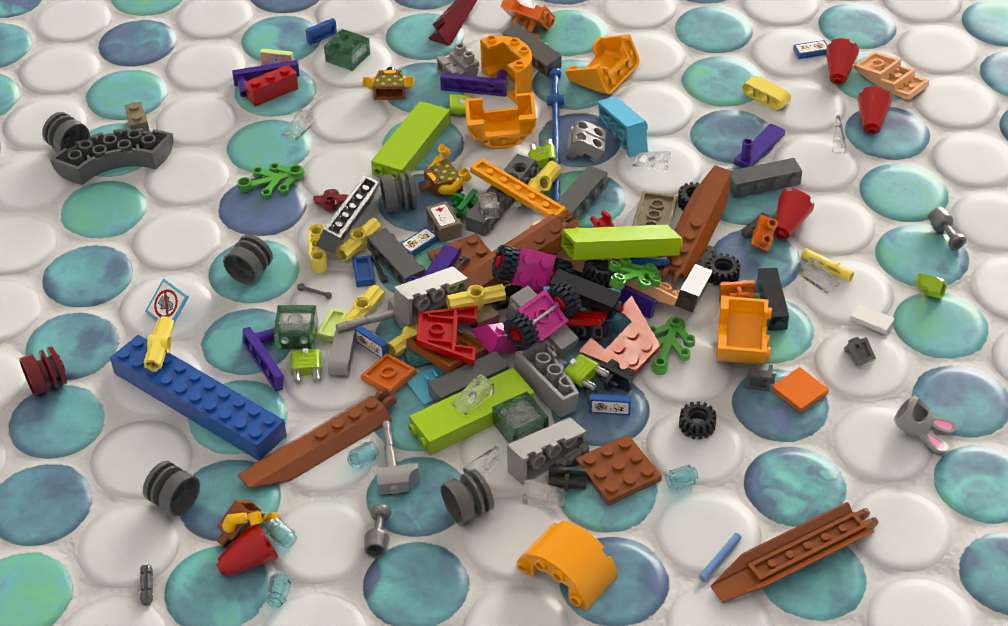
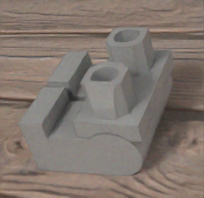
M464 43L456 44L454 51L450 52L449 57L445 58L443 55L437 57V71L440 74L447 73L477 76L479 70L477 67L479 66V61L474 58L472 51L466 50Z
M583 120L577 121L574 127L571 126L569 129L566 156L575 159L577 155L583 156L585 153L590 156V161L597 163L605 152L606 130Z

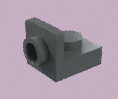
M859 337L852 338L843 348L845 352L850 351L856 366L872 362L876 359L867 337L859 339Z
M769 364L768 371L748 369L745 388L769 391L770 384L775 383L776 372H772L773 364Z

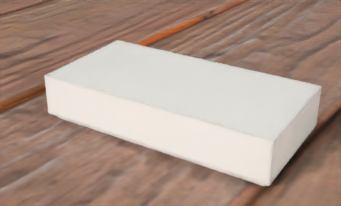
M859 304L852 313L850 321L886 335L893 325L895 318Z

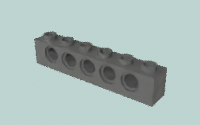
M516 154L503 171L528 185L530 179L534 178L537 174L536 160ZM491 185L465 216L466 230L485 237L489 231L493 230L496 222L502 218L504 212L511 207L515 199Z
M366 175L361 178L323 229L317 246L334 254L373 200L380 184L378 181Z

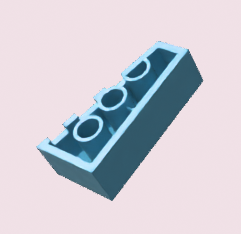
M616 96L597 101L599 118L608 129H611L614 138L620 139V146L623 149H627L629 158L647 153L648 124L646 120L641 118Z

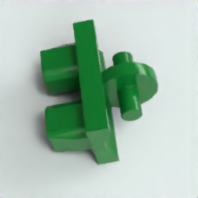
M474 188L466 197L463 193H454L452 195V207L457 210L455 214L457 219H460V217L465 219V216L471 210L469 207L473 208L480 199L476 196L477 190Z

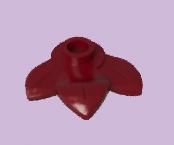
M328 189L324 191L323 195L314 196L313 201L315 204L322 205L325 211H335L338 209V205L346 200L348 195H340L338 190Z

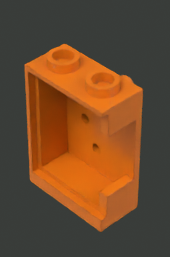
M503 0L500 6L514 19L511 26L522 21V27H525L530 33L533 32L535 26L549 31L555 22V16L545 5L543 7L536 5L533 9L520 4L518 0Z

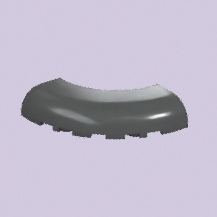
M143 128L131 131L117 129L113 130L114 133L103 135L102 132L90 136L89 140L75 142L76 145L69 149L64 148L53 156L50 162L54 170L62 178L79 185L85 184L98 174L115 168L140 166L156 170L171 153L174 142L173 133L155 129L152 132L143 131Z

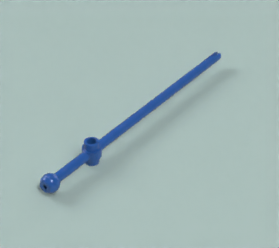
M554 67L549 71V77L552 79V94L547 96V106H552V144L555 146L556 163L560 165L559 105H564V95H559L561 70ZM560 175L553 181V200L555 202L560 198Z

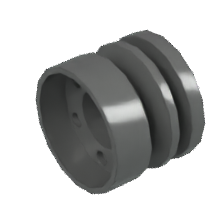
M57 112L51 115L46 120L42 129L43 140L59 152L64 148L69 149L75 146V142L79 140H89L90 137L89 129L65 112Z
M411 171L405 172V180L403 174L398 173L397 182H395L392 174L380 176V188L386 213L397 212L399 210V203H402L403 208L408 210V201L412 209L417 208L418 193Z
M248 234L242 236L224 256L223 266L227 273L236 281L243 284H252L259 278L262 271L270 265L273 260V254L270 247L262 239Z
M162 461L150 471L143 485L144 498L160 506L173 516H181L193 506L200 492L199 479L170 461Z
M476 469L470 470L467 474H462L460 481L453 478L441 485V495L445 507L457 524L462 525L475 517V513L482 515L485 511L488 512L494 508V499L490 487L482 474Z

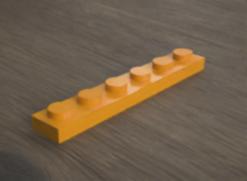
M483 158L470 167L472 174L544 217L554 213L559 218L566 211L564 206Z

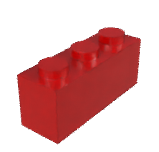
M289 65L282 66L279 69L245 82L247 99L254 107L298 89L297 73Z

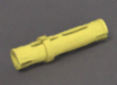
M805 248L801 253V259L828 271L832 276H838L847 282H850L854 277V271L841 266V263L837 261L833 262L808 248Z

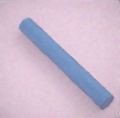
M733 534L699 575L700 580L706 582L741 540L740 534Z

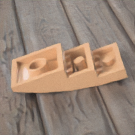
M875 51L854 65V69L866 79L882 87L884 90H888L893 95L908 101L929 86V80L915 76L914 69L901 66V59Z

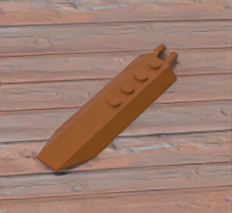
M714 165L692 193L674 229L683 241L680 255L668 256L669 266H656L658 270L664 269L661 281H665L670 273L674 275L671 284L676 286L679 278L683 277L686 280L694 265L699 263L727 206L732 171Z
M568 210L562 213L559 218L553 213L504 245L515 248L519 246L555 255L563 249L561 247L563 229L576 228L580 222L578 219H574L564 226L563 222L571 218L573 212ZM498 248L461 271L468 278V288L472 285H480L485 288L509 284L501 279L494 278L492 275L493 258L496 256L495 252L498 251Z
M386 388L379 390L375 396L372 395L364 398L268 454L239 473L238 477L249 489L291 481L383 426V421L388 420L391 422L392 419L387 410L396 404L397 399L394 395L389 396L390 392Z
M846 502L742 553L710 588L722 603L764 588L874 533L872 529L878 525V519L873 517L863 522L870 515L869 509L863 508L857 512H852L849 502Z

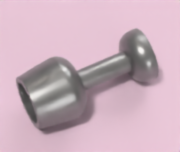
M943 207L933 209L928 215L933 229L937 232L945 231L950 238L948 246L951 250L963 247L967 239L962 234H956L951 228L953 224L952 215Z
M376 504L371 507L370 515L375 520V525L373 529L368 530L364 535V552L373 558L384 556L390 542L388 533L383 530V523L391 517L392 511L384 504Z

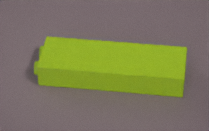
M419 101L371 160L372 174L376 176L392 174L397 182L398 173H402L405 180V172H413L450 125V109Z
M668 225L563 229L561 247L573 260L678 256L683 246L682 238Z
M511 368L410 415V425H408L411 435L417 437L421 448L426 449L432 455L535 406V394L518 372ZM519 399H522L525 403L521 409H517L515 406V402ZM501 407L507 410V414L504 417H500L497 414L498 409Z

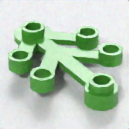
M271 163L269 165L270 171L264 170L261 167L252 169L253 177L261 178L264 176L266 178L251 181L248 177H242L238 179L237 185L242 193H248L253 187L268 184L265 189L261 190L262 199L269 200L272 198V191L281 180L287 179L284 184L279 185V194L282 196L288 195L289 187L294 181L302 179L305 176V171L300 165H292L288 168L278 163Z
M621 258L620 262L610 261L609 270L626 273L625 275L615 273L611 276L609 281L610 287L623 290L627 281L636 278L639 283L638 287L642 290H649L650 285L659 287L661 278L658 277L659 270L656 265L652 263L637 265L631 263L632 261L628 258Z
M671 317L666 321L665 325L660 327L649 326L655 337L668 332L666 336L657 339L660 346L663 345L659 357L652 362L653 373L664 375L667 372L668 362L666 360L671 347L676 351L681 361L690 359V350L683 348L675 338L678 334L686 347L690 348L695 345V336L688 334L684 330L685 321L682 318Z

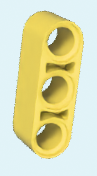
M753 76L742 85V91L746 96L776 111L791 101V95L787 90L759 76Z
M313 224L308 229L310 264L314 273H323L328 268L327 251L317 246L324 226L321 224Z

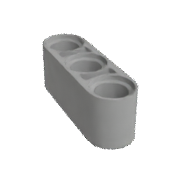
M335 330L328 362L329 375L349 376L356 345L355 330L339 332Z

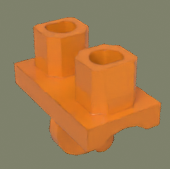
M762 214L759 215L756 228L752 231L753 237L750 246L768 252L778 221Z
M754 280L720 283V302L721 296L755 299Z

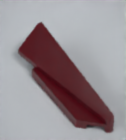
M455 0L432 24L437 30L428 38L435 42L451 45L477 0Z

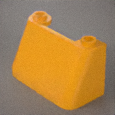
M630 34L599 37L592 47L595 58L585 68L570 66L565 73L572 83L601 94H611L638 67L640 62L639 55Z

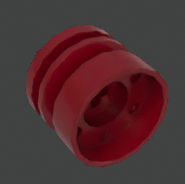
M53 346L46 348L48 357L43 349L39 350L40 360L38 361L33 354L19 358L22 371L34 396L48 391L46 384L48 381L54 388H57L56 378H58L61 385L67 384L64 364Z

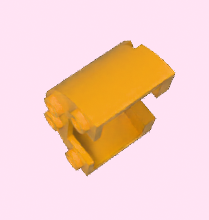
M489 35L486 38L480 39L481 72L488 78H495L500 69L506 70L507 77L515 84V89L508 91V97L517 104L516 94L531 93L532 52L530 48L516 37Z
M534 93L516 94L517 108L488 111L483 109L482 98L465 99L467 128L474 140L482 142L484 146L495 149H505L521 144L528 135L533 133L536 126Z
M721 296L716 361L764 365L765 360L770 359L769 335H766L767 319L771 320L772 308H768V300Z
M561 521L559 524H556V522L552 523L518 558L516 567L522 573H527L533 578L536 575L537 568L552 576L557 582H562L568 586V600L574 606L580 607L585 611L618 577L612 557H607L602 551L604 546L588 531L567 521Z

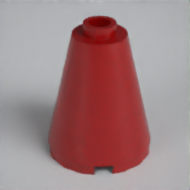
M847 38L833 39L826 46L829 79L833 84L841 85L846 82L859 56L858 45L851 43Z
M870 86L864 88L861 93H858L857 101L863 130L870 135L879 133L892 103V95L888 90L886 92L880 86Z
M794 188L791 191L784 189L781 192L775 220L778 221L774 234L778 239H788L812 213L815 204L814 202L813 204L811 203V197L805 192Z
M259 524L250 525L217 558L219 563L216 566L222 576L227 574L230 577L274 561L279 556Z

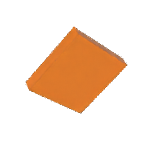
M386 353L361 374V380L378 390L386 388L390 392L389 396H391L415 376L417 372L416 368Z
M798 367L772 385L771 391L801 413L826 396L829 389L804 369Z

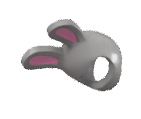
M915 395L908 398L894 416V422L899 429L911 436L921 437L932 451L939 454L947 452L948 444L935 436L930 430L944 435H951L957 429L954 421L934 416L930 408Z

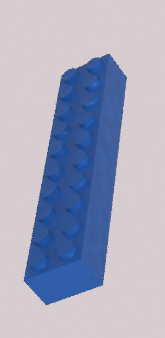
M140 335L135 336L110 357L114 374L258 461L264 458L287 436L284 419L171 353H166L162 368L157 372H152L145 368L144 360L147 353V339Z

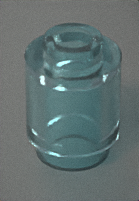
M364 442L348 452L347 460L351 467L360 469L376 460L379 451L373 442Z
M687 464L670 470L669 473L665 474V479L670 490H679L696 484L698 473L695 467Z
M280 518L271 519L265 526V535L280 548L289 549L297 539L295 531Z
M277 573L270 577L265 598L266 603L271 607H282L287 601L292 582L286 574Z

